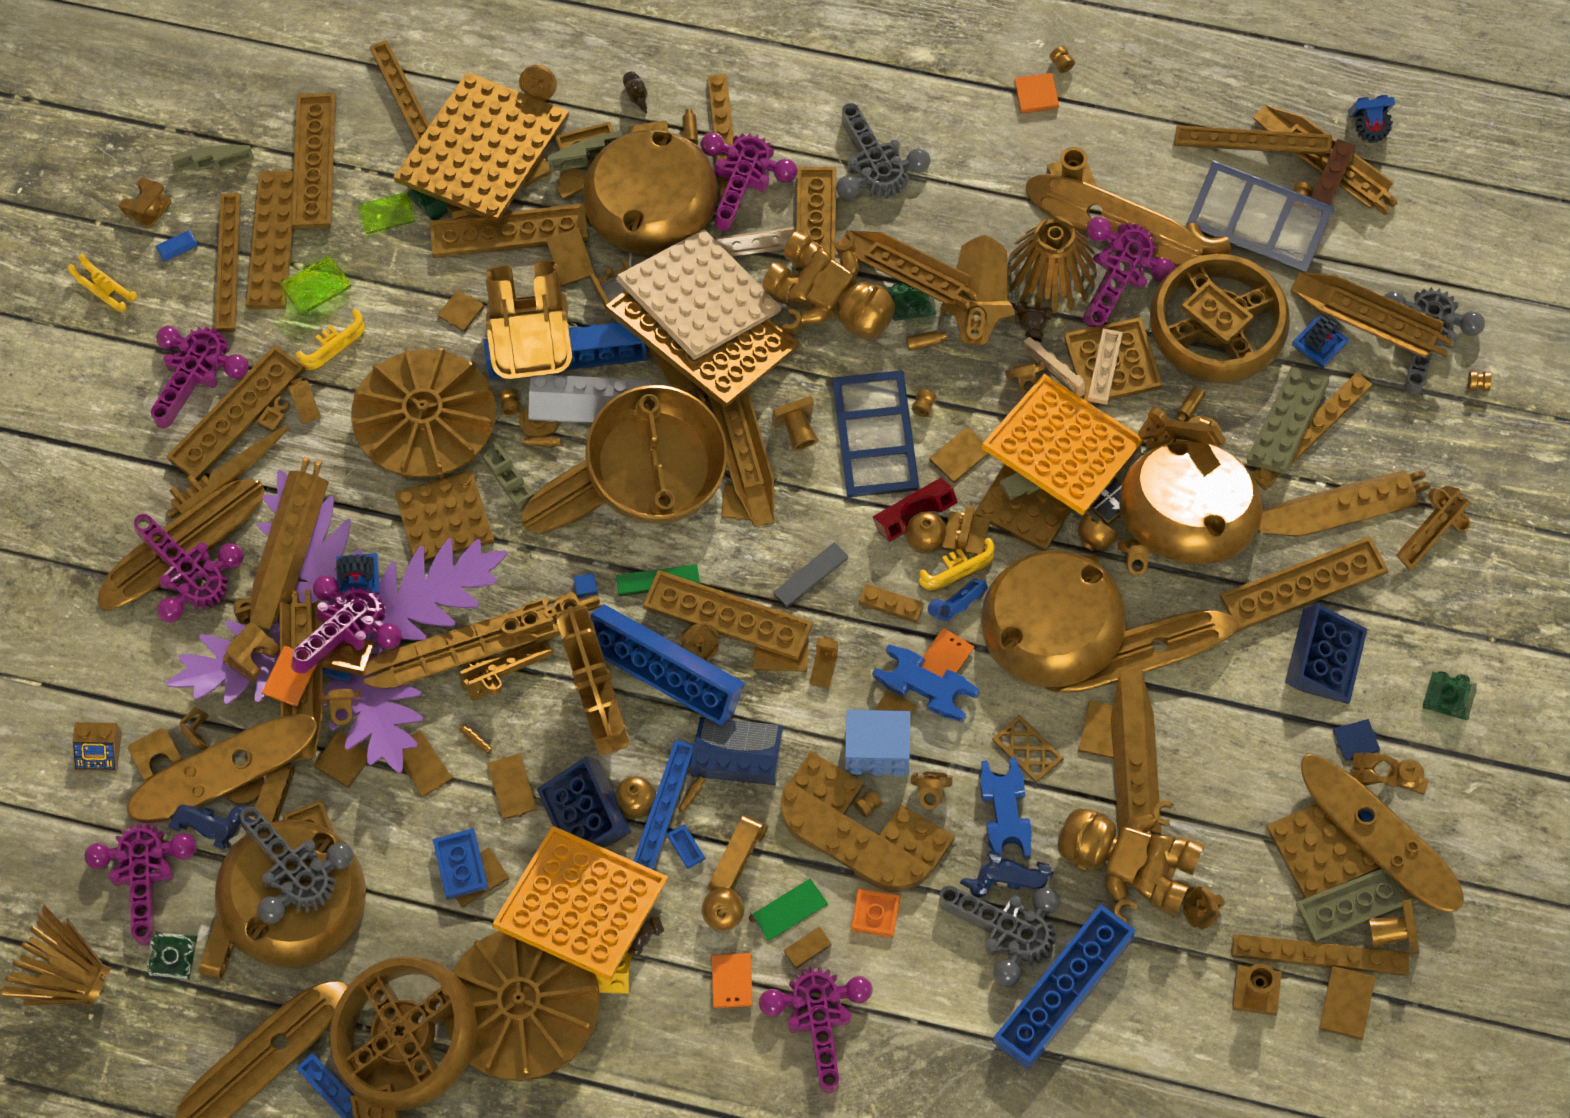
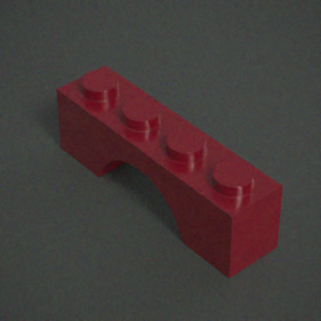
M940 477L872 517L878 533L888 542H891L907 532V524L914 515L920 512H943L957 504L958 501L953 487Z

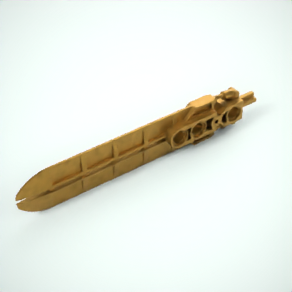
M573 592L558 596L556 599H540L525 604L522 608L387 651L368 662L362 678L374 674L377 675L364 679L363 682L365 685L374 688H394L532 642L539 643L561 635L557 626V614L560 611L568 609L569 606L575 607L578 605H585L588 611L601 607L600 599L595 596L579 602L576 594ZM555 603L553 607H548L549 604Z

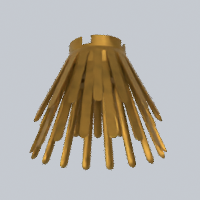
M1054 216L1050 220H1047V218L1043 219L1036 227L1025 232L1026 235L1014 243L1018 244L1025 240L1010 253L1008 262H1011L1023 250L1024 252L1009 268L1007 277L1029 253L1030 255L1012 282L1010 291H1014L1017 284L1020 285L1033 265L1020 301L1025 302L1028 293L1034 294L1041 274L1034 309L1039 310L1041 307L1044 288V298H1050L1052 286L1053 314L1057 313L1059 275L1061 298L1064 299L1067 296L1068 308L1073 310L1074 303L1069 269L1076 292H1080L1082 300L1086 301L1087 295L1075 258L1086 280L1094 289L1095 283L1080 253L1093 272L1097 274L1096 264L1091 256L1095 252L1086 243L1088 240L1073 228L1072 223L1066 218Z
M44 904L42 906V914L38 913L37 915L40 920L37 921V926L47 935L34 926L30 927V931L49 944L50 947L34 937H30L29 942L41 950L25 942L21 944V947L51 964L21 955V961L14 960L12 964L40 974V977L19 972H12L11 976L5 977V981L44 989L6 985L0 989V992H6L0 993V997L27 998L28 1000L23 1002V1006L85 1004L92 1007L105 983L104 978L108 976L111 968L102 964L68 918H66V923L63 922L62 924Z

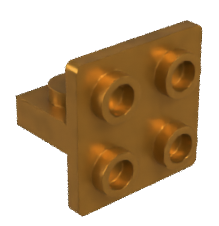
M966 505L965 512L961 513L950 511L946 526V537L942 543V548L952 551L960 548L963 553L972 555L983 553L984 540L987 536L990 520L974 516L975 506Z

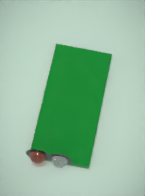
M810 878L755 913H750L749 921L755 922L756 931H761L766 939L770 941L822 909L828 903Z

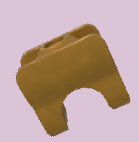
M141 177L136 183L141 195L133 200L123 199L118 207L125 216L134 219L145 227H152L170 206L172 200L162 193L164 186L161 183Z
M249 623L229 644L223 661L247 679L254 681L259 676L260 670L252 661L251 655L262 653L267 657L274 658L280 652V648L256 624Z
M160 728L131 743L128 747V751L145 781L153 776L151 768L156 759L167 758L172 764L182 761L168 732L164 728Z

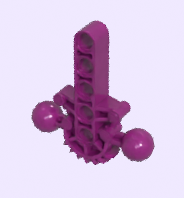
M715 132L707 133L701 139L700 146L706 155L712 157L718 156L720 153L727 155L726 159H718L716 161L714 169L716 176H722L729 180L715 218V226L721 231H727L731 228L747 188L758 189L760 192L767 190L770 180L766 174L767 170L773 172L776 180L782 183H789L797 176V166L792 160L781 159L776 162L770 159L774 155V149L771 148L770 143H765V138L759 139L758 134L755 137L751 133L748 136H745L743 133L740 137L735 135L733 137V145L724 143L722 136Z
M1094 217L1087 223L1086 231L1091 240L1097 242L1105 240L1109 243L1107 244L1108 249L1105 248L1101 253L1093 256L1094 262L1107 271L1084 313L1083 321L1086 326L1096 327L1106 322L1126 283L1134 288L1143 287L1147 284V279L1144 277V267L1150 269L1151 276L1158 282H1162L1175 269L1174 263L1170 259H1156L1152 257L1153 250L1157 249V246H1153L1152 242L1155 241V238L1150 239L1151 232H1145L1146 227L1142 226L1139 228L1137 223L1133 225L1126 223L1125 226L1123 224L1118 226L1117 234L1111 230L1110 222L1106 218ZM1129 245L1133 248V254L1129 252ZM1113 251V252H1117V253H1116L1115 256H1114V255H1110V254H1111L1110 252ZM1120 262L1124 265V271L1120 269ZM1111 279L1115 281V288L1111 286ZM1102 296L1106 298V305L1102 303ZM1093 313L1097 315V322L1093 320Z
M167 325L162 327L156 335L158 345L164 350L179 348L180 352L174 355L167 354L163 358L167 369L173 371L174 374L153 405L151 416L159 428L169 427L197 383L206 385L209 388H215L217 386L215 379L216 371L221 367L224 368L225 373L230 378H243L249 369L247 359L239 354H233L229 357L225 356L224 354L230 352L227 345L228 342L223 337V334L217 333V330L214 328L210 330L206 326L202 330L198 326L197 331L191 329L190 334L183 338L180 331L174 326Z
M139 514L134 520L136 534L170 567L160 577L161 588L179 591V595L175 598H165L158 604L157 615L162 621L166 623L178 621L183 615V606L188 602L194 604L195 611L198 609V605H202V610H206L207 604L210 608H214L213 601L217 604L221 603L219 597L225 598L226 593L224 591L228 590L229 587L225 584L229 582V578L222 577L221 573L226 568L234 569L241 565L244 560V552L240 546L233 543L222 546L218 552V560L214 563L209 560L207 545L204 542L198 543L196 547L186 553L148 514ZM146 522L149 526L146 529H141L138 527V524ZM156 536H160L163 538V541L161 543H155L152 541V539ZM169 551H175L178 555L170 558L166 554ZM201 560L205 562L203 569L198 565ZM184 565H189L192 568V570L189 572H183L181 570V567ZM199 579H202L206 582V584L202 587H199L195 584V582ZM180 581L184 582L180 586L176 585V583Z
M323 575L317 578L313 584L314 595L322 601L332 600L336 604L327 605L324 602L318 604L316 619L321 621L323 625L293 650L291 668L296 673H306L342 641L353 645L356 650H362L365 638L371 631L376 634V641L381 647L393 649L401 642L402 633L397 625L392 623L382 624L380 622L385 619V604L382 603L381 597H377L376 592L370 593L369 588L365 591L362 590L361 586L358 589L352 586L349 591L343 594L339 591L338 582L334 577Z
M138 823L136 828L129 825L130 830L127 832L122 829V837L116 836L118 841L117 848H109L103 843L96 842L89 845L85 850L84 859L89 867L99 870L105 868L110 861H118L117 867L109 873L108 877L114 886L130 885L131 933L138 944L146 946L152 943L155 937L153 883L165 880L170 881L174 877V873L168 866V863L165 862L166 855L172 854L173 857L179 860L190 859L196 852L197 844L192 836L184 833L176 835L171 842L162 843L161 840L164 838L162 831L158 832L156 826L151 828L148 823L144 827H142L141 823ZM145 848L142 854L136 855L137 850ZM152 860L159 862L160 864H153ZM139 869H146L142 875H137ZM140 889H146L143 895H137ZM147 909L143 916H138L140 910ZM148 930L145 936H138L140 931Z
M810 967L809 973L802 969V977L795 974L794 979L796 982H789L793 993L782 994L776 989H769L761 994L758 1005L765 1015L773 1017L781 1014L785 1007L793 1006L794 1013L791 1014V1019L788 1021V1029L791 1033L811 1031L819 1086L823 1092L831 1094L837 1091L839 1087V1073L831 1028L851 1023V1012L841 1005L840 999L849 998L852 1002L861 1004L871 997L873 987L871 982L863 976H855L846 985L836 986V974L829 977V969L822 973V967H818V972H814V968ZM817 992L821 994V998L813 1000L810 998V995ZM828 1005L836 1006L837 1010L828 1009ZM807 1008L808 1012L799 1015V1012ZM821 1013L825 1018L822 1021H816L813 1016ZM821 1034L828 1037V1040L824 1043L816 1039ZM829 1056L832 1061L828 1064H823L820 1058ZM827 1077H832L835 1083L833 1085H826L823 1081Z

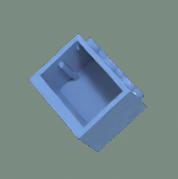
M847 710L846 772L851 775L871 773L874 776L892 774L898 777L909 774L910 711Z

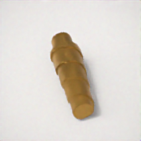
M553 436L524 438L523 444L553 448V446H561V438H553Z
M465 724L460 726L459 731L464 734V738L478 746L481 750H484L487 754L491 752V746L474 729L468 728Z
M698 776L695 782L691 783L678 810L683 813L700 790L703 789L701 786L705 782L704 778Z

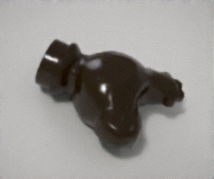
M627 72L623 76V84L626 87L629 99L637 104L646 114V98L648 93L644 82L635 72Z
M1017 302L1014 309L1019 316L1021 328L1026 331V339L1030 337L1034 341L1042 342L1043 332L1041 330L1046 326L1047 321L1053 317V310L1050 307H1043L1039 310L1029 309L1027 302Z
M659 916L650 917L649 922L644 921L628 949L631 955H640L643 947L648 944L651 935L659 936L660 933L664 932Z

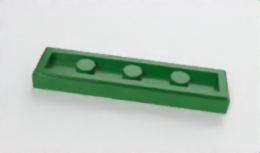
M697 564L658 569L700 584ZM658 570L616 575L619 597L648 593Z

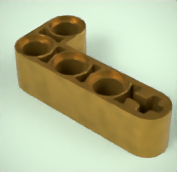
M747 815L741 818L708 884L707 889L709 891L719 887L734 890L756 843H760L763 840L768 825Z

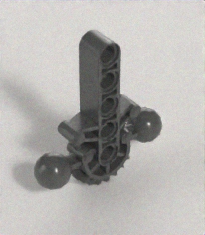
M847 103L843 106L842 124L858 151L857 155L848 158V171L850 173H859L862 176L855 178L847 175L838 180L836 190L841 198L846 200L854 199L858 196L860 189L864 187L868 188L871 197L874 194L877 195L878 199L881 196L887 199L888 195L895 197L896 192L901 194L902 189H905L907 186L909 174L906 171L911 170L920 173L928 169L931 159L926 150L920 148L913 149L909 152L907 158L901 161L899 157L900 143L898 140L879 144L859 107L854 103Z
M1431 287L1429 291L1423 289L1421 293L1416 292L1414 295L1415 303L1406 301L1404 295L1398 291H1390L1384 295L1387 298L1444 322L1441 335L1452 339L1454 343L1452 346H1448L1438 340L1436 345L1454 347L1458 335L1452 329L1453 325L1460 326L1462 332L1468 336L1480 334L1485 327L1484 317L1476 311H1469L1464 315L1455 313L1454 311L1459 306L1458 302H1454V296L1448 297V291L1444 292V294L1441 293L1440 288L1437 291H1434ZM1432 352L1426 358L1415 353L1412 354L1405 381V390L1408 393L1418 394L1421 392ZM1411 380H1416V381H1418L1419 383H1418V384L1413 383Z
M255 807L244 808L240 814L241 826L274 864L268 872L263 874V885L267 888L273 887L282 890V894L278 897L269 896L261 900L257 907L259 918L269 924L279 922L285 914V907L291 902L296 905V911L300 912L301 907H305V912L308 913L311 906L316 911L318 910V903L321 906H325L324 899L330 900V893L335 891V887L332 886L335 884V878L328 877V873L333 869L342 870L349 867L354 858L351 847L345 843L337 842L330 846L326 853V859L321 862L316 858L317 854L313 840H307L304 844L292 850ZM248 816H254L256 818V820L251 823L245 821V819ZM261 832H268L270 836L263 839L259 837V834ZM275 848H282L284 850L281 854H274L272 852ZM308 859H311L312 863L308 868L305 863ZM291 863L298 866L295 870H288L286 868ZM304 879L312 882L306 887L300 885V882ZM285 880L289 881L287 883H284L283 885L280 883Z
M945 886L941 889L939 904L944 911L991 933L986 943L988 955H994L996 952L1002 953V951L1008 952V959L998 962L993 971L996 982L1001 986L1010 987L1020 980L1021 970L1019 964L1021 960L1028 961L1029 965L1032 966L1033 960L1040 964L1042 961L1041 957L1047 959L1049 956L1048 952H1053L1054 947L1052 945L1056 943L1054 938L1056 931L1052 929V922L1046 923L1043 920L1045 915L1053 913L1059 907V896L1052 888L1043 887L1034 893L1032 898L1033 911H1026V908L1021 904L1020 897L1017 895H1013L1005 909L1001 910L954 886ZM952 896L954 900L946 901L944 897ZM966 905H970L974 909L971 911H966L963 907ZM1018 913L1024 916V921L1017 918ZM991 915L993 919L987 921L983 919V916ZM1009 924L1012 926V929L1005 930L1002 926ZM1023 934H1029L1032 936V938L1026 940L1023 939L1021 936ZM1006 941L1009 942V946H1003Z

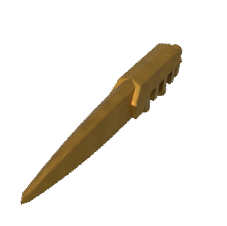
M285 425L241 452L219 469L213 471L209 479L204 475L198 482L192 474L189 475L186 480L191 487L186 488L185 492L181 493L176 486L172 487L169 491L174 496L170 500L173 508L166 512L167 516L172 519L178 514H183L220 487L233 482L286 433L289 425Z

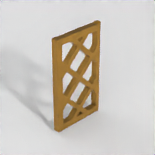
M1017 715L1013 721L992 738L1010 758L1016 757L1019 767L1036 783L1064 760L1020 715ZM1020 722L1027 730L1026 732H1014V726ZM1002 736H1011V746H1005L999 739ZM1014 736H1026V746H1014ZM1030 736L1036 737L1042 743V747H1029ZM1014 750L1026 751V761H1021L1014 755ZM1029 751H1042V762L1029 761ZM1045 751L1051 752L1056 759L1053 762H1045ZM1029 766H1042V772L1036 776L1029 769Z

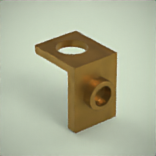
M252 597L234 602L235 615L240 624L250 623Z

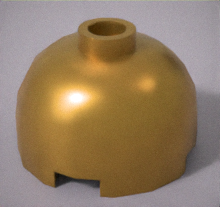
M920 512L914 515L909 520L906 528V539L909 542V546L916 552L923 554L934 550L938 551L946 537L945 523L941 517L931 512Z
M1086 513L1078 524V536L1084 541L1082 546L1090 551H1093L1094 548L1098 550L1110 548L1120 535L1101 521L1094 520L1092 516Z
M629 776L617 785L614 795L624 817L635 820L650 814L656 797V791L652 783L646 778Z
M719 887L706 895L702 903L701 913L709 927L717 931H728L734 929L741 922L744 916L745 905L735 890Z

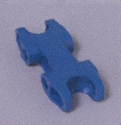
M888 644L885 649L886 653L898 661V667L892 672L875 668L872 673L873 678L882 683L888 690L903 697L907 695L910 689L930 699L926 707L932 712L944 718L964 722L966 713L957 708L953 701L959 695L977 698L980 690L963 676L951 670H946L943 677H940L922 668L925 659L909 649Z
M1016 757L1010 758V771L1002 777L996 776L990 771L988 761H981L980 790L982 801H993L996 822L986 823L988 843L991 851L1000 853L999 856L1002 859L1003 846L1014 843L1021 848L1024 860L1031 859L1032 830L1030 819H1019L1016 798L1025 797L1023 774Z

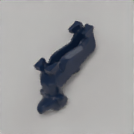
M183 804L177 807L174 814L170 815L172 821L168 828L179 832L181 828L186 830L189 825L202 836L208 839H215L213 846L225 850L226 848H231L229 840L239 834L241 828L240 814L246 807H234L227 818L224 819L214 815L215 811L210 808L203 807L201 810L194 806ZM251 816L245 819L249 823L255 821Z
M988 850L989 860L980 866L977 878L961 879L960 884L969 888L970 893L974 897L980 898L988 893L989 888L995 882L1007 883L1008 888L1019 890L1020 886L1031 889L1043 888L1046 886L1048 879L1054 875V872L1051 871L1049 863L1037 861L1036 866L1038 869H1028L1012 860L1001 859L1000 853Z

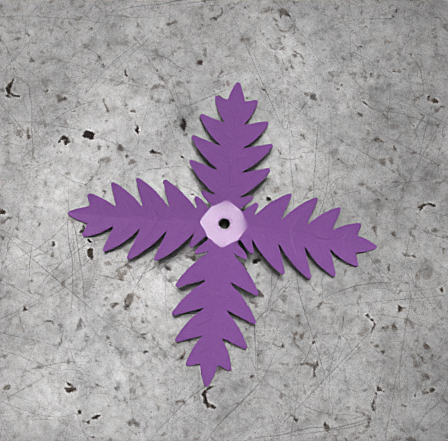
M280 469L277 471L278 495L262 496L265 503L275 514L287 479V475ZM329 496L322 503L299 575V579L307 582L297 581L295 591L297 590L299 593V603L305 602V590L308 589L311 590L312 603L319 600L313 592V584L317 578L329 575L337 580L336 556H342L344 553L351 521L347 519L324 541L333 514V496ZM258 523V528L269 536L272 523ZM448 538L436 555L425 580L424 547L421 545L406 569L398 594L396 562L392 561L379 583L380 594L377 597L382 598L386 613L385 619L380 622L382 624L392 623L397 625L401 630L402 640L421 641L427 639V637L408 619L434 626H455V621L436 604L454 608L478 607L479 603L463 588L483 587L497 583V579L490 571L507 556V551H493L481 554V541L477 539L462 554L453 567L452 539ZM358 548L352 555L362 554V550ZM321 600V602H324V603H326L327 605H334V604H336V603L333 602L332 600H330V601H322V600ZM277 619L269 631L277 639V641H274L280 648V619ZM229 620L225 622L226 626L235 636L246 626ZM371 631L365 639L372 640L375 644H378L376 634ZM200 634L199 638L217 659L201 655L181 654L179 659L187 669L176 674L166 684L168 687H194L193 697L195 700H198L212 692L225 681L224 703L228 705L246 689L252 680L247 679L223 661L226 649L231 643L230 641ZM374 646L371 655L382 653V648ZM280 652L274 658L267 657L262 653L251 655L252 661L260 670V674L256 678L255 702L257 703L266 696L261 694L278 660ZM370 656L368 662H370L376 656ZM352 674L348 683L332 678L324 695H328L330 690L351 689L353 693H355L356 689L361 691L362 699L351 702L352 718L357 714L359 715L350 728L345 749L350 750L371 735L367 752L368 764L373 765L381 758H384L397 773H402V750L416 748L418 744L408 733L395 725L420 722L424 718L410 708L389 701L419 697L421 692L405 684L387 689L365 685L364 679L377 674L363 678L362 676ZM340 709L336 711L335 716L338 720L343 721L348 717V714L345 710ZM331 721L329 728L331 731H333L336 728H338L339 725H336L333 721Z

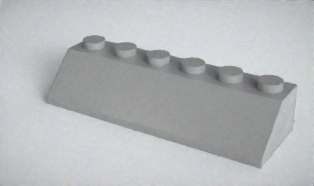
M546 374L531 376L528 419L533 421L547 420L549 422L592 424L600 410L613 398L633 388L651 386V381Z

